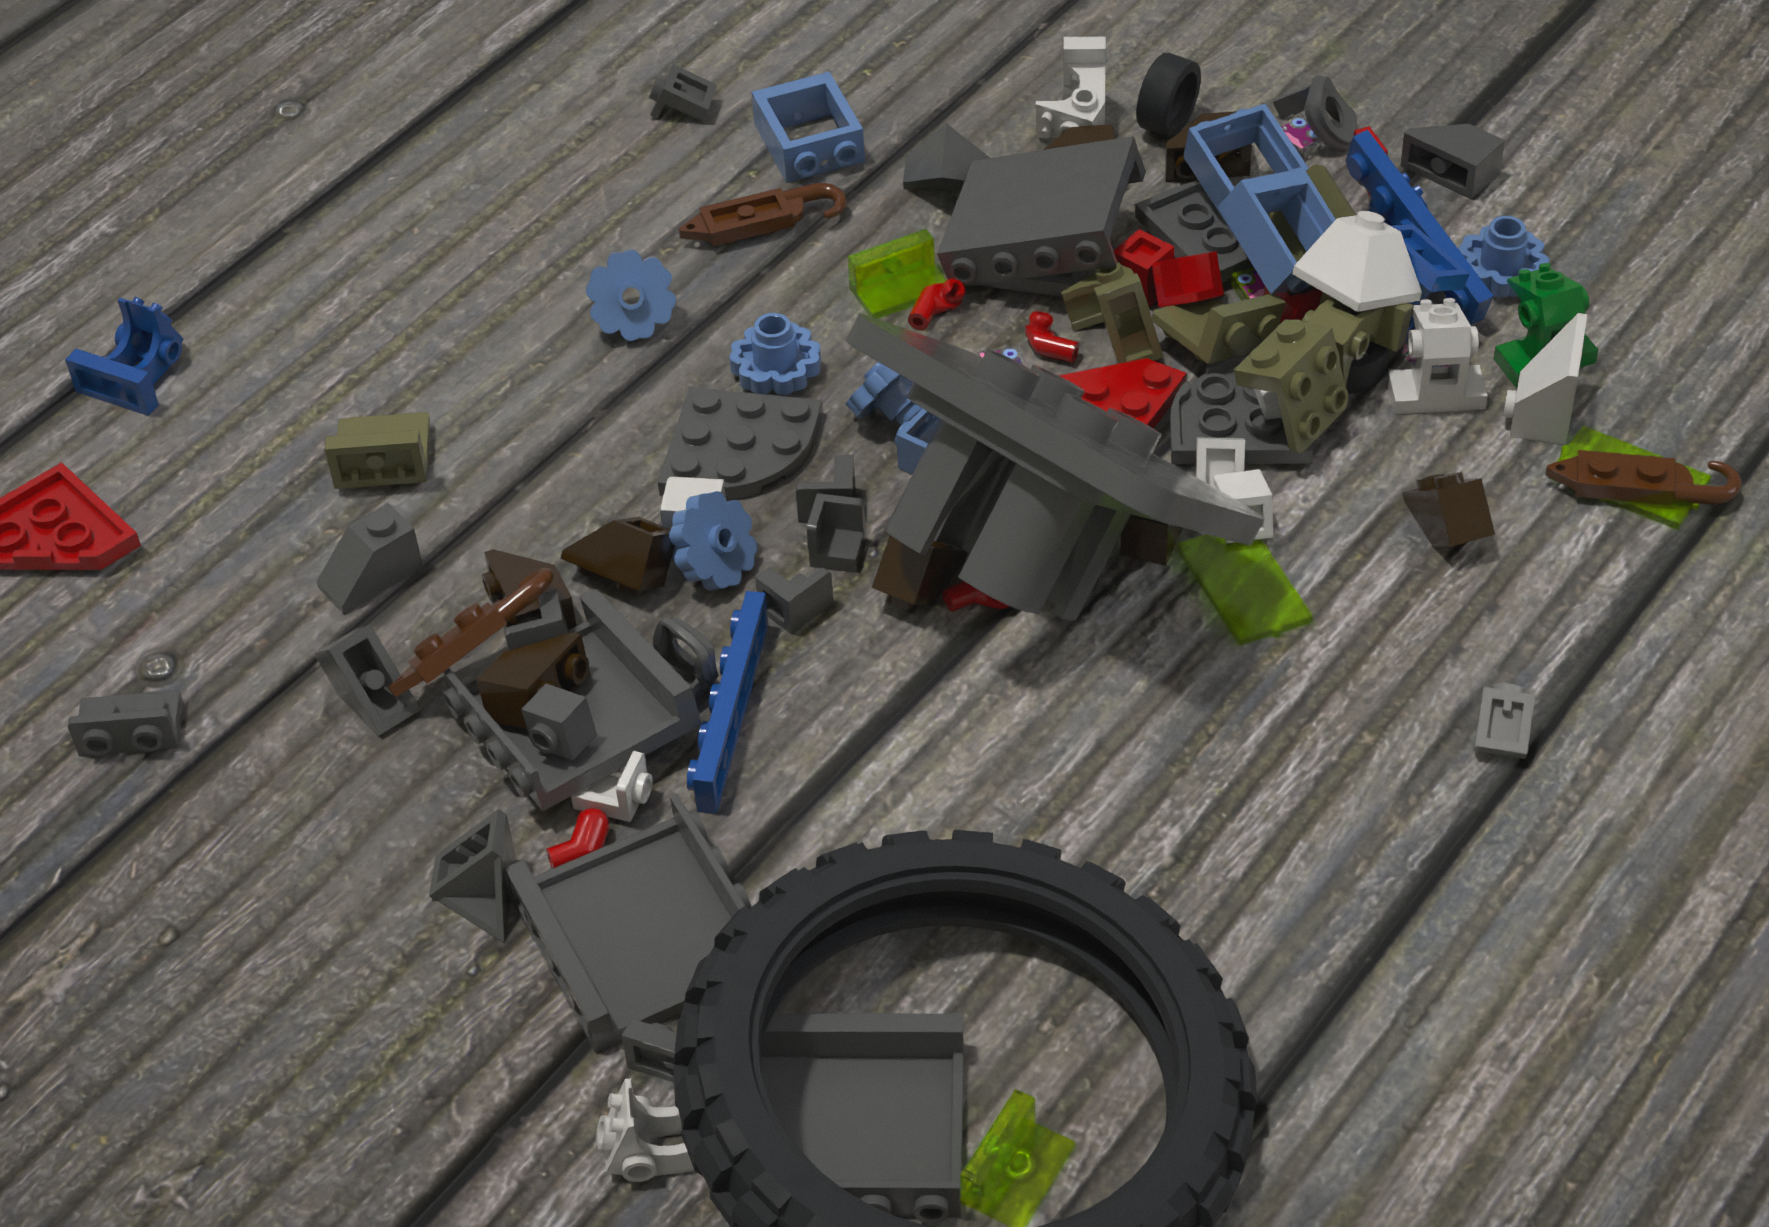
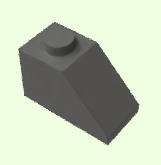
M1471 124L1409 128L1404 132L1400 166L1472 200L1500 175L1505 140Z
M389 503L348 525L316 581L318 588L345 614L421 570L423 563L415 529Z
M371 624L354 629L314 653L338 696L377 736L421 710L410 690L397 697L389 690L388 687L400 676V673Z

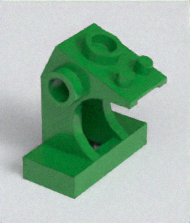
M1542 263L1539 265L1538 270L1531 272L1529 269L1520 270L1518 276L1507 279V283L1522 301L1518 306V315L1522 325L1528 331L1526 337L1495 346L1493 360L1515 388L1518 387L1520 372L1578 313L1586 314L1585 312L1589 309V297L1585 288L1564 276L1563 273L1553 270L1549 263ZM1584 334L1580 368L1596 363L1599 349L1586 334Z

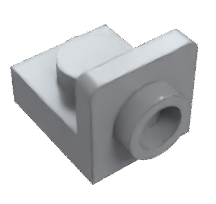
M1508 683L1495 684L1494 688L1484 687L1480 701L1474 751L1526 759L1536 695L1524 693V688Z

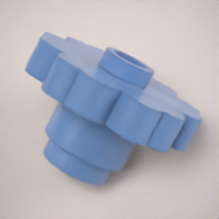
M1513 216L1494 218L1489 226L1483 227L1480 230V235H1466L1463 243L1458 247L1459 251L1488 289H1490L1491 293L1499 298L1508 296L1518 297L1507 283L1508 278L1518 276L1520 270L1529 269L1531 272L1538 270L1540 264L1549 263V258L1543 254L1545 244L1531 232L1526 231L1525 224Z
M629 249L623 253H611L607 260V267H595L586 286L587 296L595 301L590 309L591 318L599 323L600 328L605 333L611 334L620 329L621 335L627 341H633L639 337H651L654 333L655 323H667L676 304L674 293L667 289L672 281L671 273L663 267L657 257L651 256L642 261L641 255L635 249ZM632 287L639 291L640 297L636 303L629 304L623 300L622 294L627 288Z
M768 313L760 316L755 321L754 327L745 330V339L737 340L731 344L729 356L731 373L739 376L742 388L751 390L756 394H767L774 390L779 395H788L794 391L806 388L807 378L817 376L820 373L822 360L820 344L811 340V331L809 329L799 327V325L790 322L785 315L780 313Z
M879 362L864 375L866 380L863 385L845 403L859 419L869 415L878 407L892 423L897 421L900 425L910 421L922 409L906 397L913 382Z
M720 491L690 496L686 501V509L674 513L673 526L669 533V538L675 545L672 559L675 561L676 566L683 571L685 578L689 582L701 581L704 588L709 591L738 585L741 581V572L753 568L754 555L757 551L755 539L748 534L752 527V519L744 511L742 504L738 500L726 502L724 495Z

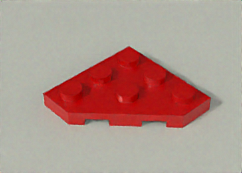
M1148 358L1059 375L1085 391L1081 399L1105 411H1108L1109 407L1114 408L1147 424L1153 429L1172 406L1177 392L1187 381L1186 372Z
M62 462L0 498V570H102L141 546L137 532Z

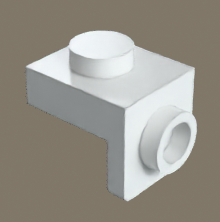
M1197 437L1196 478L1214 487L1215 475L1244 471V438Z
M633 751L625 767L572 795L573 809L583 811L588 808H595L603 811L607 817L631 822L639 804L647 802L652 789L653 778L651 774L647 773L644 753Z

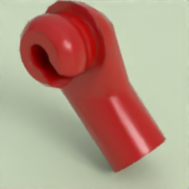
M948 279L945 283H937L925 287L908 316L909 325L916 330H925L935 314L958 307L966 292L963 283L957 279Z
M1041 311L1032 312L1029 316V325H1025V335L1034 351L1042 356L1075 363L1080 343L1056 336L1051 329L1053 317L1049 313Z
M965 581L942 591L943 600L951 612L973 603L997 610L1009 607V605L986 595Z
M595 808L581 811L577 817L571 840L546 848L547 857L552 869L603 848L609 832V820L603 811Z

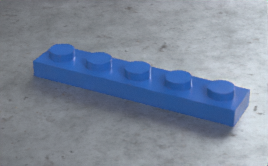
M1366 130L1353 136L1345 160L1351 176L1363 184L1371 195L1375 208L1380 213L1385 214L1393 225L1414 224L1470 273L1463 289L1443 292L1446 298L1455 299V303H1458L1470 326L1483 320L1494 295L1371 133Z
M746 591L741 610H734L730 624L731 646H724L720 657V674L722 678L720 684H712L709 696L710 720L702 721V725H700L698 735L700 755L698 760L690 761L687 772V789L694 791L697 812L718 813L769 627L766 594L763 592Z

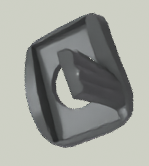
M1315 76L1308 86L1273 99V104L1280 118L1291 114L1295 116L1305 110V116L1310 128L1321 141L1340 153L1349 149L1354 136V130L1357 127V115L1338 93L1329 77ZM1328 114L1340 123L1339 128L1331 122Z
M663 617L654 631L653 647L669 664L695 679L690 686L692 687L695 701H697L704 693L711 690L712 684L716 683L719 677L714 647L709 639L681 619ZM677 639L685 642L695 652L697 657L695 658L679 645Z

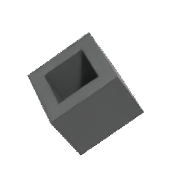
M545 684L521 709L533 747L544 753H553L574 760L597 735L586 697Z

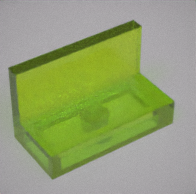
M927 229L847 256L850 291L867 314L876 319L915 305L925 287L932 284L945 283L946 281L945 277L935 266L934 238Z
M1015 1089L960 1174L961 1204L1009 1227H1026L1073 1150L1075 1141L1035 1123V1097Z

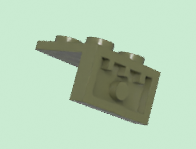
M418 412L339 419L337 436H326L324 448L334 489L427 482L430 437L429 413Z

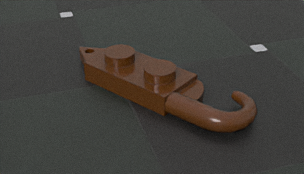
M813 183L784 191L781 188L699 207L700 213L679 228V235L681 239L708 241L712 247L729 244L738 240L794 227V223L800 221L803 217L804 203L820 199L833 200L835 205L825 211L823 215L826 219L836 217L844 211L847 205L846 195L840 188L828 183Z
M1578 450V454L1575 457L1547 465L1545 473L1547 477L1575 490V497L1673 505V501L1707 505L1724 504L1733 500L1741 491L1742 486L1739 473L1732 466L1724 462L1710 461L1708 463L1710 470L1721 473L1727 479L1725 485L1710 486L1694 484L1690 471L1684 465L1675 462V458Z
M541 568L533 572L519 583V588L493 605L487 602L480 607L478 603H475L463 610L453 620L456 624L454 628L442 637L435 633L415 647L413 651L416 656L408 661L410 667L388 687L389 690L397 697L423 681L426 684L430 683L507 625V621L538 599L553 581L552 571L549 568Z

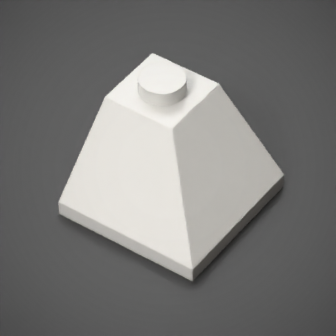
M1359 211L1355 216L1337 218L1294 265L1292 273L1357 312L1420 301L1422 294L1401 231L1384 223L1385 219L1383 216L1370 211Z
M1578 313L1520 372L1517 391L1508 389L1503 417L1513 418L1510 437L1566 445L1579 375L1587 314Z

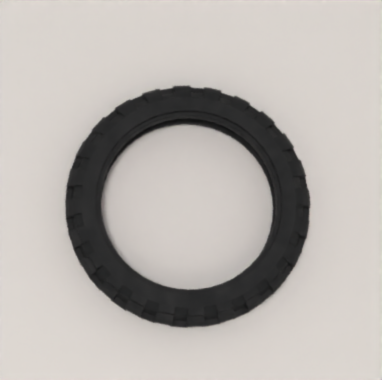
M924 830L889 834L882 838V845L880 847L867 849L863 842L859 844L855 842L817 857L815 868L811 870L805 867L800 870L794 868L759 892V901L750 909L746 906L739 909L715 936L714 947L710 954L699 961L685 993L684 1007L681 1018L677 1023L674 1052L675 1106L678 1108L682 1125L681 1136L694 1171L704 1177L710 1188L709 1198L731 1227H932L894 1216L867 1204L842 1189L824 1175L800 1151L785 1131L772 1107L762 1075L760 1052L771 1019L783 1000L805 976L833 955L870 938L903 929L926 926L982 928L1014 935L1047 947L1077 963L1099 979L1121 1000L1143 1029L1155 1052L1163 1076L1166 1093L1165 1129L1146 1163L1129 1181L1097 1204L1065 1219L1038 1227H1214L1222 1213L1227 1211L1241 1180L1254 1133V1110L1257 1104L1255 1066L1248 1057L1247 1044L1249 1036L1237 1004L1232 998L1226 999L1220 988L1223 978L1198 943L1193 945L1190 939L1183 940L1179 936L1181 925L1150 897L1147 898L1142 895L1134 899L1125 893L1126 882L1124 879L1092 862L1086 861L1080 868L1060 860L1061 849L1023 839L1021 847L994 843L993 833L954 830L952 839L929 840L928 833Z

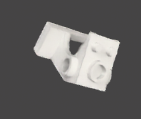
M1064 37L1063 100L1036 101V132L1041 133L1042 137L1046 139L1050 138V136L1058 138L1070 127L1105 124L1106 37ZM1072 74H1073L1078 80H1072Z
M1453 298L1444 299L1443 304H1432V301L1427 299L1421 300L1420 305H1414L1412 313L1416 330H1409L1408 334L1410 358H1417L1416 367L1413 369L1388 370L1387 386L1394 415L1485 410L1488 395L1480 365H1469L1470 355L1478 353L1479 340L1476 326H1470L1458 303H1455ZM1435 365H1452L1447 367H1432Z
M631 1078L625 1079L618 1094H609L608 1107L611 1109L608 1115H602L598 1122L596 1142L599 1150H605L606 1173L623 1175L629 1181L642 1182L654 1176L693 1172L694 1168L684 1143L672 1146H657L650 1143V1138L681 1134L682 1125L678 1108L676 1106L652 1107L651 1101L648 1098L634 1095Z

